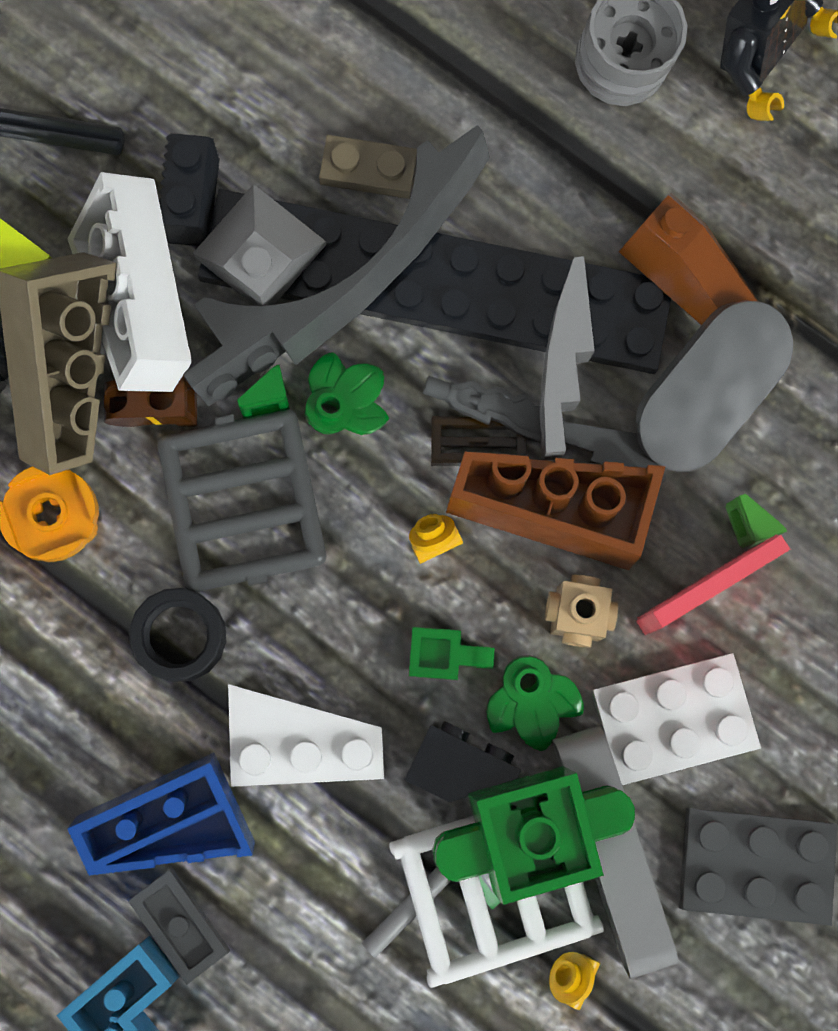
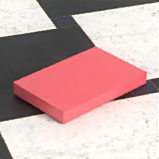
M776 534L638 616L636 622L644 635L657 631L791 549L782 535L778 536Z

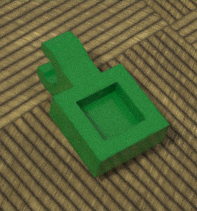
M412 627L409 677L458 681L459 666L493 669L495 648L461 645L462 632L460 630Z

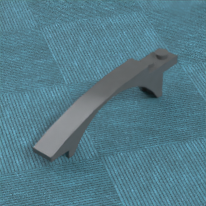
M478 125L440 152L435 149L429 140L416 148L417 169L415 183L409 204L400 223L384 246L363 267L345 280L316 295L278 305L243 306L224 303L208 297H204L194 304L222 344L220 348L183 374L193 390L208 407L217 400L229 397L234 393L238 385L255 373L263 372L270 368L276 359L285 352L294 364L297 365L361 314L422 252L470 190L490 158L483 130Z

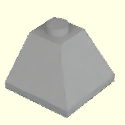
M253 184L193 252V256L254 306H267L276 304L326 246V241Z

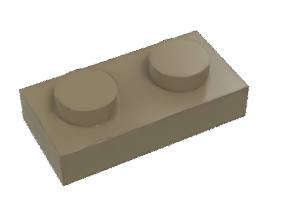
M327 135L319 175L320 185L410 199L417 162V149Z

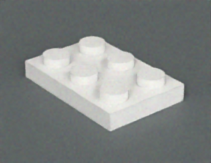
M734 653L591 690L599 723L610 746L622 785L761 749Z

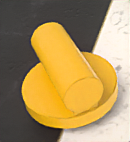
M426 515L417 521L409 533L413 552L420 564L463 544L453 519L445 515Z
M577 952L562 954L554 962L550 971L549 986L551 993L559 1002L580 1010L584 1000L593 989L595 975L601 963L590 956Z

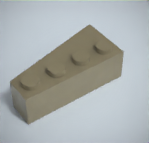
M85 252L0 268V312L18 455L20 460L48 475L93 462L100 400L95 399L97 378L99 374H103L105 355L100 353L103 325H109L111 305L106 304L108 282L109 280H115L117 263Z

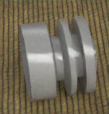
M597 0L577 43L575 57L579 79L591 95L607 104L629 106L642 103L655 94L686 44L688 25L682 6L677 0ZM623 51L628 53L627 57L622 55Z

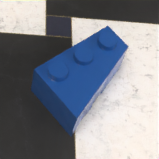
M211 753L77 815L67 828L89 876L155 868L156 865L184 861L188 863L204 862L208 858L233 855L237 857L252 856L255 840L215 753Z

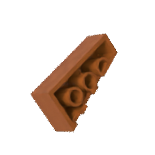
M465 451L446 513L630 570L642 555L666 466L648 465L646 468L624 466V463L604 462L603 464L574 463V459L555 458L554 461L529 459V456Z

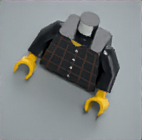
M738 0L727 17L720 69L728 72L743 96L750 97L747 103V113L751 119L773 121L774 118L770 110H783L784 100L782 95L779 93L763 92L760 88L763 81L806 27L808 18L812 17L810 29L814 35L837 39V35L832 31V22L838 23V10L823 8V0Z

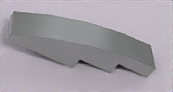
M584 256L574 257L553 315L544 357L539 411L542 460L562 458L566 452L562 412L574 411L580 402L576 363L589 362L595 351Z

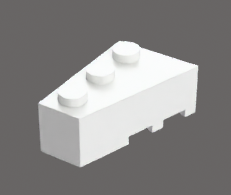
M228 684L231 787L384 779L383 733L381 727Z

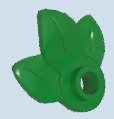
M334 352L323 355L313 365L308 376V384L312 394L306 402L305 416L308 423L316 431L322 434H334L346 429L359 435H367L376 432L388 422L389 416L374 403L384 385V372L381 368L363 363L352 365L346 369ZM324 404L332 405L337 409V412L333 414L326 413L321 406Z
M523 655L513 659L506 666L502 678L503 686L489 698L486 709L488 724L493 733L507 731L515 726L519 736L527 745L538 751H545L552 744V740L556 738L559 729V718L581 716L584 711V704L577 686L570 678L551 673L548 666L535 656ZM525 674H535L536 682L531 688L524 689L520 686V680Z

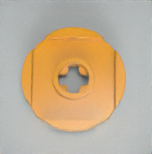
M33 466L18 473L8 484L10 488L5 493L3 502L0 500V530L10 546L33 560L56 562L68 559L80 552L97 534L99 507L95 493L83 478L71 470L48 475ZM46 501H50L54 507L60 506L61 514L56 516V522L52 525H49L46 521L38 522L37 515L43 512L42 504Z

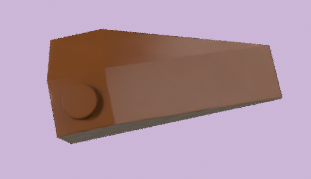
M672 193L661 202L619 250L621 255L701 325L722 305L742 300L759 302L707 224Z

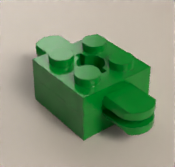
M562 766L468 793L475 823L447 830L438 835L432 848L433 860L441 874L450 881L459 882L488 873L493 893L503 905L604 876L595 842L622 835L629 831L635 820V807L631 799L623 791L609 785L582 792L577 773Z

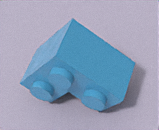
M148 936L56 1016L68 1031H159L143 1010L171 987L180 975L151 936Z

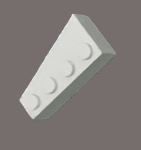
M101 172L68 237V242L72 254L85 252L117 263L115 280H109L106 304L111 305L109 325H103L102 343L118 390L173 392L192 361L155 180L152 178Z

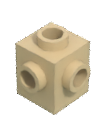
M572 575L571 582L563 581L557 586L556 592H549L545 620L552 621L550 634L563 636V644L591 648L592 641L598 642L606 638L607 630L614 631L618 616V602L611 601L612 588L600 587L601 579L585 575ZM578 601L591 603L592 614L590 618H582L578 615L576 611Z

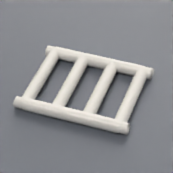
M474 816L408 835L389 844L390 851L394 855L395 860L401 859L431 965V968L426 970L427 983L430 988L477 975L604 932V925L599 916H593L584 882L564 887L574 921L546 930L536 896L517 901L526 936L498 945L479 876L459 881L479 952L450 961L420 853L432 850L435 838L442 832L475 823Z

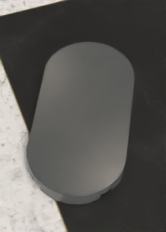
M742 300L722 305L705 320L647 391L638 406L635 421L638 423V435L636 434L641 450L650 460L660 466H666L665 469L671 471L688 472L707 465L719 455L781 380L789 367L793 353V337L783 315L768 304Z

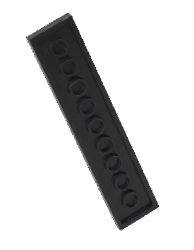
M224 189L218 190L208 235L244 196L243 193ZM274 200L326 241V246L281 298L298 301L337 285L363 267L384 246L398 225ZM436 233L422 252L383 290L361 315L546 352L553 315L573 260ZM202 263L200 264L198 273L200 282L232 288ZM585 263L595 350L589 361L655 375L659 367L671 298L645 275Z

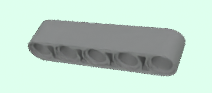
M600 725L552 740L558 766H565L577 773L582 792L606 785L624 792L610 746ZM633 823L632 828L625 834L595 842L604 876L595 878L622 964L629 979L678 963V955L635 823Z

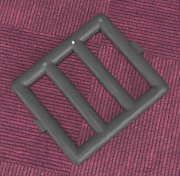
M286 409L235 420L233 414L215 418L216 424L171 433L163 435L158 439L157 447L186 589L200 592L248 581L249 586L268 583L269 576L320 566L326 561L327 555L297 414L293 410ZM281 430L286 457L183 479L178 451ZM285 476L291 477L296 503L192 525L187 497ZM300 521L306 549L206 571L201 570L196 543Z

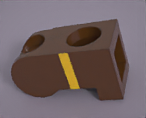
M184 375L173 392L119 391L116 381L111 380L104 383V423L120 427L164 424L194 427L197 426V393L190 386Z

